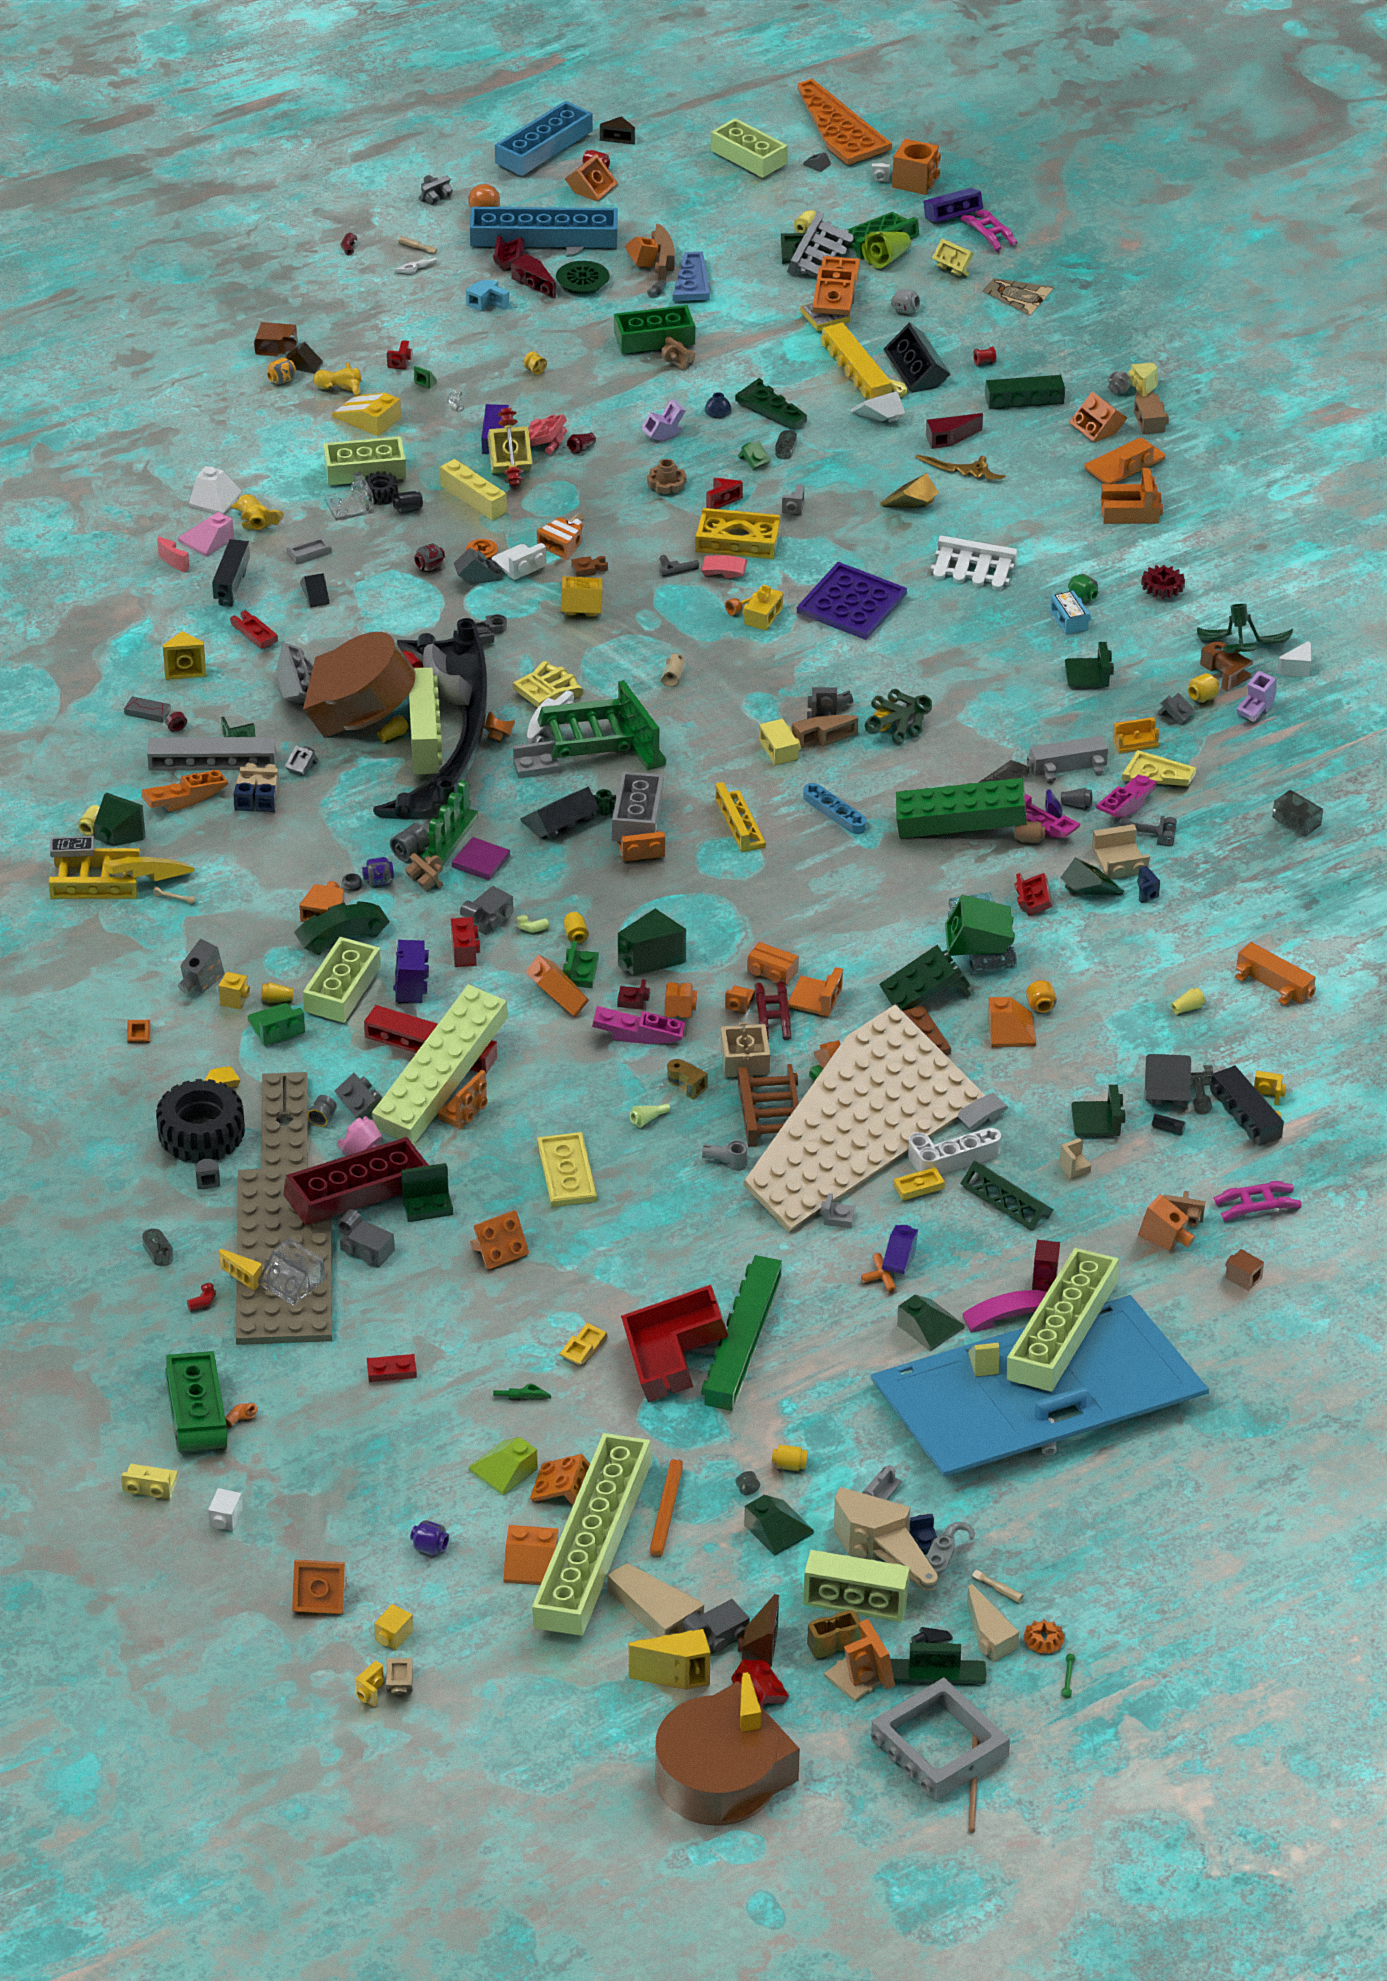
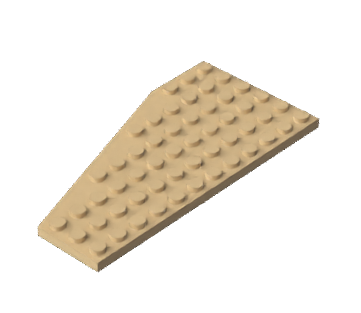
M893 1005L847 1035L748 1174L743 1185L790 1233L821 1211L822 1201L827 1200L828 1193L833 1194L834 1203L906 1155L911 1134L920 1132L931 1138L958 1119V1112L986 1095L896 1005Z

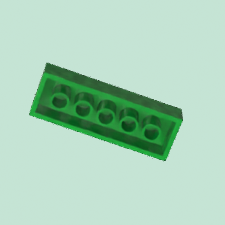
M1023 778L896 792V820L899 838L1027 825Z

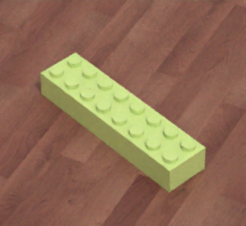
M469 984L466 986L373 1110L372 1117L379 1131L396 1139L408 1137L413 1145L417 1142L509 1017L506 1000Z
M1078 1248L1073 1249L1008 1355L1007 1380L1051 1392L1054 1390L1118 1282L1119 1258Z

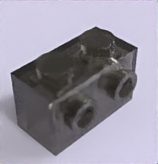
M1289 790L1274 801L1272 818L1306 837L1321 826L1323 808L1294 791Z

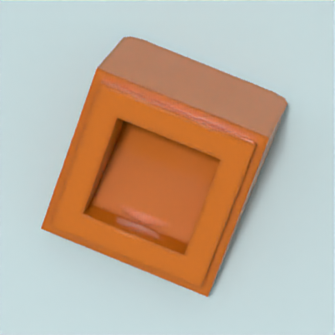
M127 1020V1042H150V1020Z

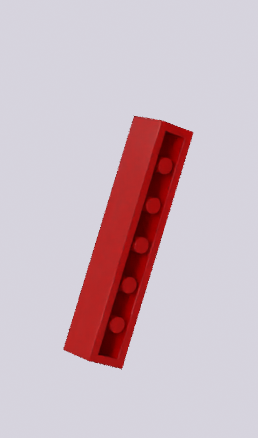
M375 1005L364 1020V1034L367 1039L417 1053L438 1023ZM490 1041L470 1070L478 1073L483 1070L486 1074L498 1058L497 1041Z

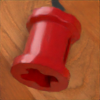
M991 346L985 350L974 349L973 359L975 365L980 366L981 363L986 362L996 363L997 355L994 347Z

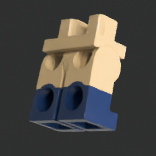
M247 763L245 767H240V774L238 775L233 793L234 810L254 811L255 800L256 811L275 812L279 788V774L276 765L268 764L265 768H257L255 764Z

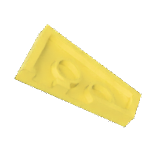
M1137 750L1122 774V781H1131L1140 774L1156 781V784L1189 786L1196 774V767Z

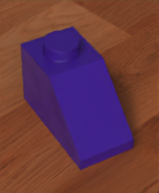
M895 1225L890 1234L882 1270L905 1274L915 1256L918 1229H913L909 1225Z

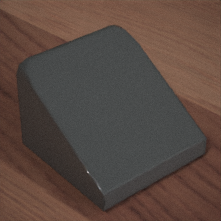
M823 152L812 155L803 164L821 172L830 166L831 162L827 153Z

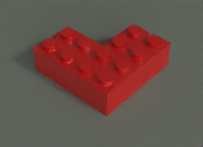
M712 1285L621 1315L639 1381L648 1402L669 1396V1391H672L674 1394L694 1387L684 1352L728 1337Z

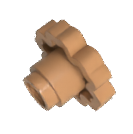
M672 459L660 460L659 464L650 469L647 475L649 488L655 489L657 493H677L684 489V484L687 482L685 471L678 469V466L675 465Z

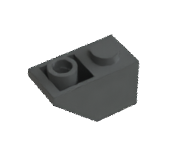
M469 548L454 562L457 575L470 584L499 581L502 579L498 563L494 560H488L482 552H476L472 548Z

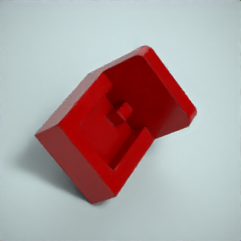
M402 340L399 351H387L388 368L406 370L408 361L412 360L413 350L409 347V341Z

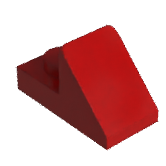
M714 478L713 489L706 492V508L718 509L742 499L743 482L741 480Z

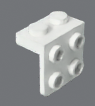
M540 543L528 548L525 544H520L493 556L492 560L498 563L503 572L513 580H516L546 566V546Z

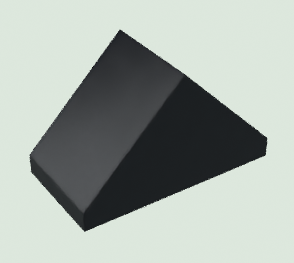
M324 573L304 576L300 580L310 608L330 604Z

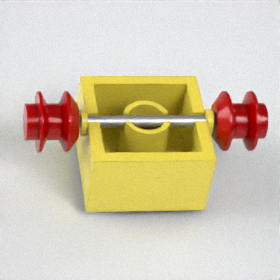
M503 408L497 416L502 418L498 424L504 428L489 429L487 436L492 474L504 473L508 475L505 483L509 484V486H519L524 481L520 474L523 471H530L532 467L528 426L512 428L518 422L516 419H513L517 412L513 411L512 408Z

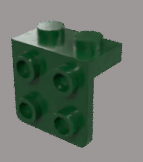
M1098 642L1097 658L1065 659V670L1069 687H1109L1110 675L1114 674V664L1110 663L1112 661V651L1108 650L1107 642Z
M1118 1084L1109 1085L1107 1101L1072 1102L1071 1111L1074 1134L1076 1136H1120L1121 1123H1125L1126 1114L1125 1110H1121V1107H1123V1094H1119Z

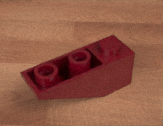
M524 254L511 263V279L549 297L556 298V282L540 260Z
M983 413L926 420V437L931 449L950 447L982 431Z

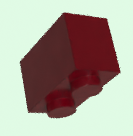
M1037 1239L1032 1290L1048 1292L1058 1276L1060 1242Z

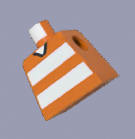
M557 518L537 530V544H544L546 551L568 560L582 544L583 524L579 519L570 522L564 518Z

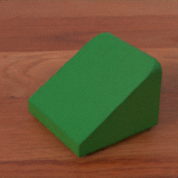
M414 366V383L429 389L437 383V379L431 371Z

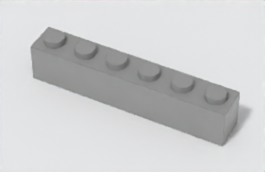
M275 737L149 738L147 751L149 770H240V767H245L247 763H253L257 768H265L268 764L275 765Z

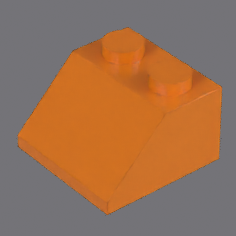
M509 1525L505 1548L503 1583L541 1585L559 1542L558 1528Z

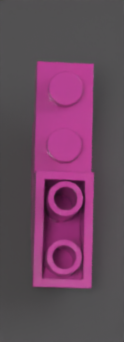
M1138 774L1123 788L1116 787L1096 805V809L1117 818L1129 816L1144 805L1145 798L1156 789L1157 782Z
M600 1006L596 1007L592 1024L594 1028L613 1032L612 1039L643 1044L682 1040L685 1026L683 1021L642 1011L641 1016L638 1017Z

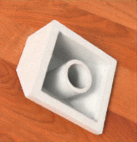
M898 391L866 400L850 409L853 414L880 422L888 420L889 423L899 420V416L905 413Z
M205 466L196 477L189 507L211 513L220 512L225 515L242 495V491L223 470Z

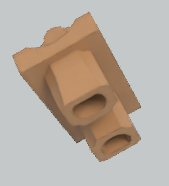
M666 337V345L662 348L661 352L663 359L667 362L671 361L682 370L687 369V365L694 362L696 354L692 350L686 349L681 342H677L671 337Z
M415 853L410 856L412 863L405 871L412 880H415L421 874L423 875L417 880L421 888L427 891L434 885L439 889L444 885L438 879V873L443 870L441 867L443 861L439 856H428L425 858V861Z
M1184 1191L1183 1197L1164 1195L1167 1200L1188 1216V1226L1197 1227L1199 1222H1203L1206 1201L1188 1198V1191Z

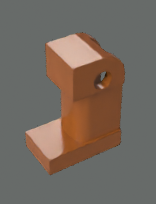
M1219 641L1212 642L1202 648L1200 665L1209 671L1218 669L1223 672L1222 689L1228 692L1251 678L1252 674L1244 669L1253 665L1252 660L1240 653H1225L1222 651V648L1227 644Z

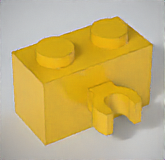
M763 584L756 593H753L750 602L744 605L742 611L744 624L767 631L783 609V592L771 589V586Z

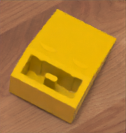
M690 1630L678 1634L628 1642L629 1678L684 1690L710 1685L711 1652L704 1630Z

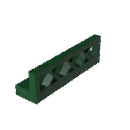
M975 1160L960 1183L1032 1230L1035 1229L1043 1214L1050 1217L1054 1210ZM976 1172L981 1176L982 1185L973 1187L968 1183ZM997 1185L1000 1196L989 1197L988 1187ZM1016 1197L1018 1207L1008 1209L1005 1198ZM1032 1207L1037 1211L1032 1220L1028 1222L1024 1218L1023 1210Z

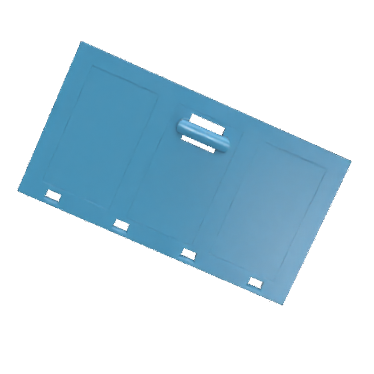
M1131 1295L1104 1304L1101 1311L1110 1309V1311L1098 1314L1052 1392L1007 1380V1357L1026 1327L871 1374V1380L943 1477L1209 1394L1208 1387ZM999 1343V1374L975 1377L967 1352L974 1345ZM912 1370L910 1373L901 1375V1372ZM1075 1405L1081 1415L1052 1424L1048 1420L1049 1412Z

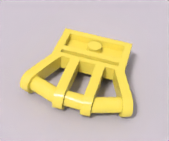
M545 660L534 672L513 682V690L537 708L547 698L556 700L566 690L573 692L575 698L582 696L584 692L573 674H568L565 668L550 665V662Z

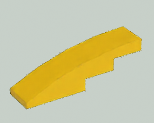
M132 857L103 862L104 870L112 875L122 872L133 878L146 875V877L153 881L194 872V867L189 864L166 858Z

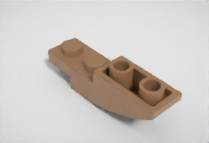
M656 224V229L652 231L651 239H654L659 247L655 258V273L658 274V281L662 279L666 281L667 271H674L675 249L672 238L666 229L660 224Z

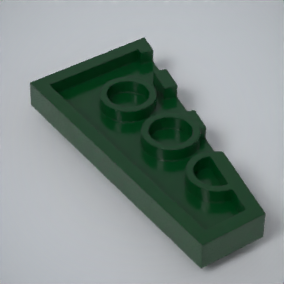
M760 378L735 395L736 402L794 430L807 422V415L792 403L788 404L785 397L775 394L774 389L771 386H765Z

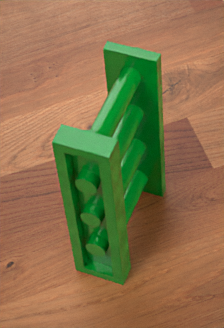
M620 699L541 707L537 719L540 727L550 726L556 740L551 754L552 759L630 750L635 736L633 733H622L617 720L622 705ZM608 719L614 735L603 736L597 720ZM588 721L595 737L584 739L578 722ZM559 724H570L576 740L565 741Z

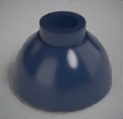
M716 392L706 402L705 412L711 417L723 418L731 413V404L724 397L723 393Z

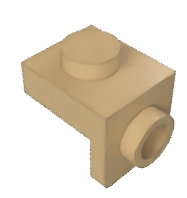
M387 1658V1691H391L392 1694H406L407 1690H412L413 1659Z

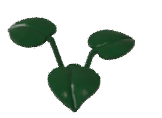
M1244 603L1230 606L1231 616H1229L1228 629L1206 630L1197 627V635L1201 640H1217L1232 635V625L1234 623V626L1238 627L1239 644L1224 646L1222 651L1225 653L1251 652L1257 649V644L1255 643L1243 644L1242 626H1246L1247 621L1256 641L1263 642V644L1286 642L1293 633V629L1280 634L1260 637L1251 620V614L1247 613V604Z

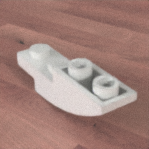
M566 690L556 700L547 698L538 707L529 723L527 744L546 742L554 737L550 726L540 727L537 719L541 707L574 703L573 692Z

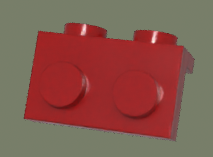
M1021 873L1016 874L1017 882L1014 885L1019 894L1017 902L1021 909H1025L1028 916L1053 907L1048 878L1045 873L1024 880Z
M742 1660L731 1680L733 1683L739 1682L742 1684L743 1673L748 1672L758 1703L762 1708L765 1703H785L789 1694L765 1660Z

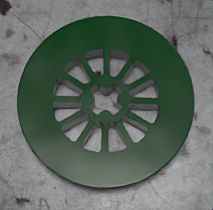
M592 261L570 262L560 267L556 273L558 283L575 294L596 292L610 278L609 271L603 265Z

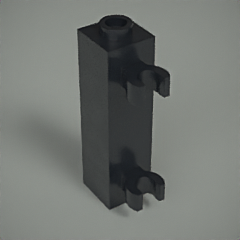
M229 539L212 582L213 599H219L218 603L220 606H222L224 600L229 601L230 607L234 604L236 592L241 579L245 576L246 567L250 559L249 541Z

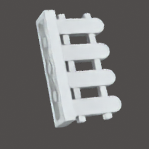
M940 535L938 550L935 553V557H938L936 565H931L930 572H933V577L936 580H943L946 574L952 575L953 581L957 584H961L965 581V578L972 579V584L975 587H982L985 581L991 582L992 588L1000 591L1004 588V585H1009V578H1007L1009 570L1013 571L1016 568L1017 549ZM951 560L957 561L955 569L948 568ZM970 563L977 564L975 572L968 571ZM989 567L996 568L994 576L987 575Z

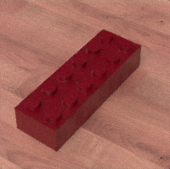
M405 1137L288 1174L285 1178L283 1195L303 1223L309 1225L346 1213L349 1209L355 1210L401 1195V1171L429 1165L409 1138Z

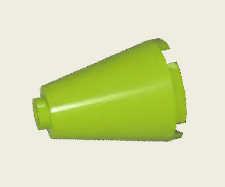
M874 231L865 236V242L862 244V253L868 264L871 263L875 266L874 268H884L910 248L911 239L905 232Z

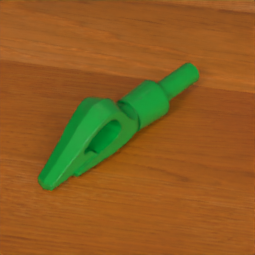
M531 1383L521 1389L493 1390V1396H507L509 1399H551V1394Z

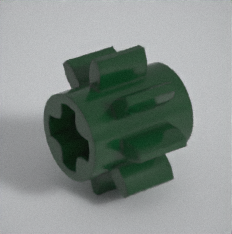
M601 789L596 792V795H593L599 807V810L596 811L599 815H609L614 810L616 795H612L610 790Z

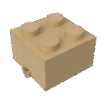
M741 1022L738 1026L721 1027L720 1047L725 1077H737L739 1067H747L748 1076L770 1074V1051L765 1024L747 1025L745 1022Z

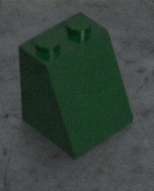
M656 908L618 932V966L632 976L686 962V928Z

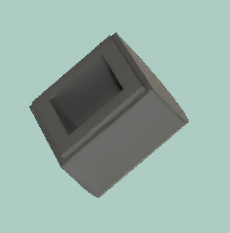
M212 1159L199 1161L195 1166L197 1189L220 1186L218 1163Z

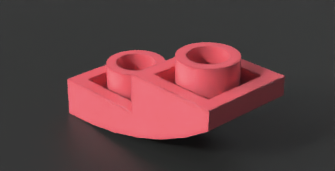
M159 536L157 538L158 555L170 566L186 573L190 569L188 552L177 549L176 542Z
M726 555L705 556L701 571L704 576L722 573L725 579L744 576L747 560Z

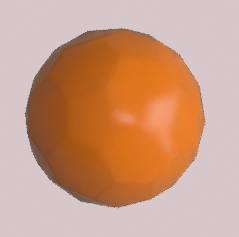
M489 184L475 186L468 196L470 209L471 207H499V192Z

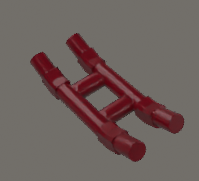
M778 982L776 985L778 995L766 996L762 983H756L754 988L759 1024L766 1025L768 1040V1019H781L782 1037L784 1040L791 1039L787 989L784 982ZM766 1004H779L780 1010L767 1011Z

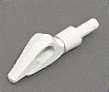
M435 257L428 260L422 259L417 262H411L395 268L394 271L396 273L413 275L416 273V270L437 262V259Z

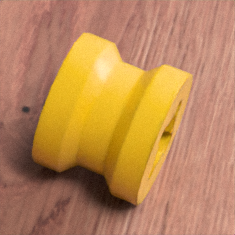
M531 351L525 356L523 365L535 375H539L546 369L547 360L539 356L537 352Z

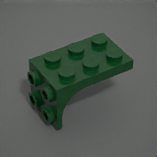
M938 945L879 984L891 1005H896L901 1011L914 1008L937 991L946 987H958L964 991L967 997L971 995L968 990L971 987L970 983L964 975L960 977L962 975L961 969L955 961L950 963L953 961L947 950L942 952Z

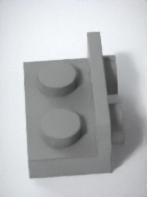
M554 741L513 747V764L518 778L559 772L557 758L552 759L551 757Z

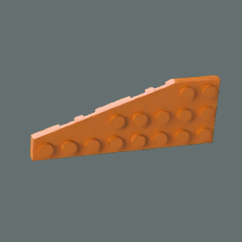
M814 79L798 83L797 90L827 148L847 165L892 150V143Z

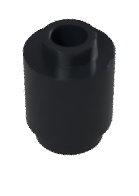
M416 491L396 493L395 498H393V507L399 513L416 511L423 507L422 495Z

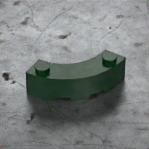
M357 901V904L346 905L341 903L328 907L327 912L318 917L313 915L294 933L304 949L320 955L327 947L335 943L339 937L346 938L353 935L377 937L390 921L379 905Z

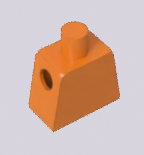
M329 881L326 886L319 884L312 886L299 905L300 922H305L313 915L318 917L327 912L328 907L345 903L344 890L339 888L337 882Z
M1159 1194L1147 1207L1138 1233L1139 1236L1166 1250H1171L1178 1242L1188 1248L1195 1239L1193 1234L1185 1230L1189 1220L1188 1216L1164 1196Z

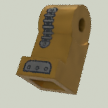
M673 1059L668 1062V1082L685 1089L687 1097L694 1100L708 1088V1074L705 1071L681 1059Z

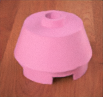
M366 1116L363 1119L359 1117L347 1128L348 1132L345 1139L341 1138L338 1140L337 1147L342 1150L343 1155L348 1156L379 1146L383 1137L374 1120H369Z

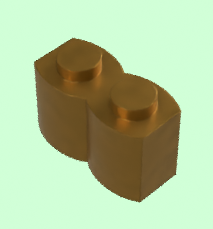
M842 1611L835 1614L832 1618H818L808 1624L807 1645L815 1658L830 1656L837 1650L845 1651L844 1646L861 1639L859 1622L861 1621L856 1611Z

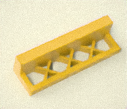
M724 782L715 783V800L740 851L746 852L765 848L766 842L740 790L728 792ZM737 798L736 804H734L732 799ZM750 838L756 839L758 841L750 843Z

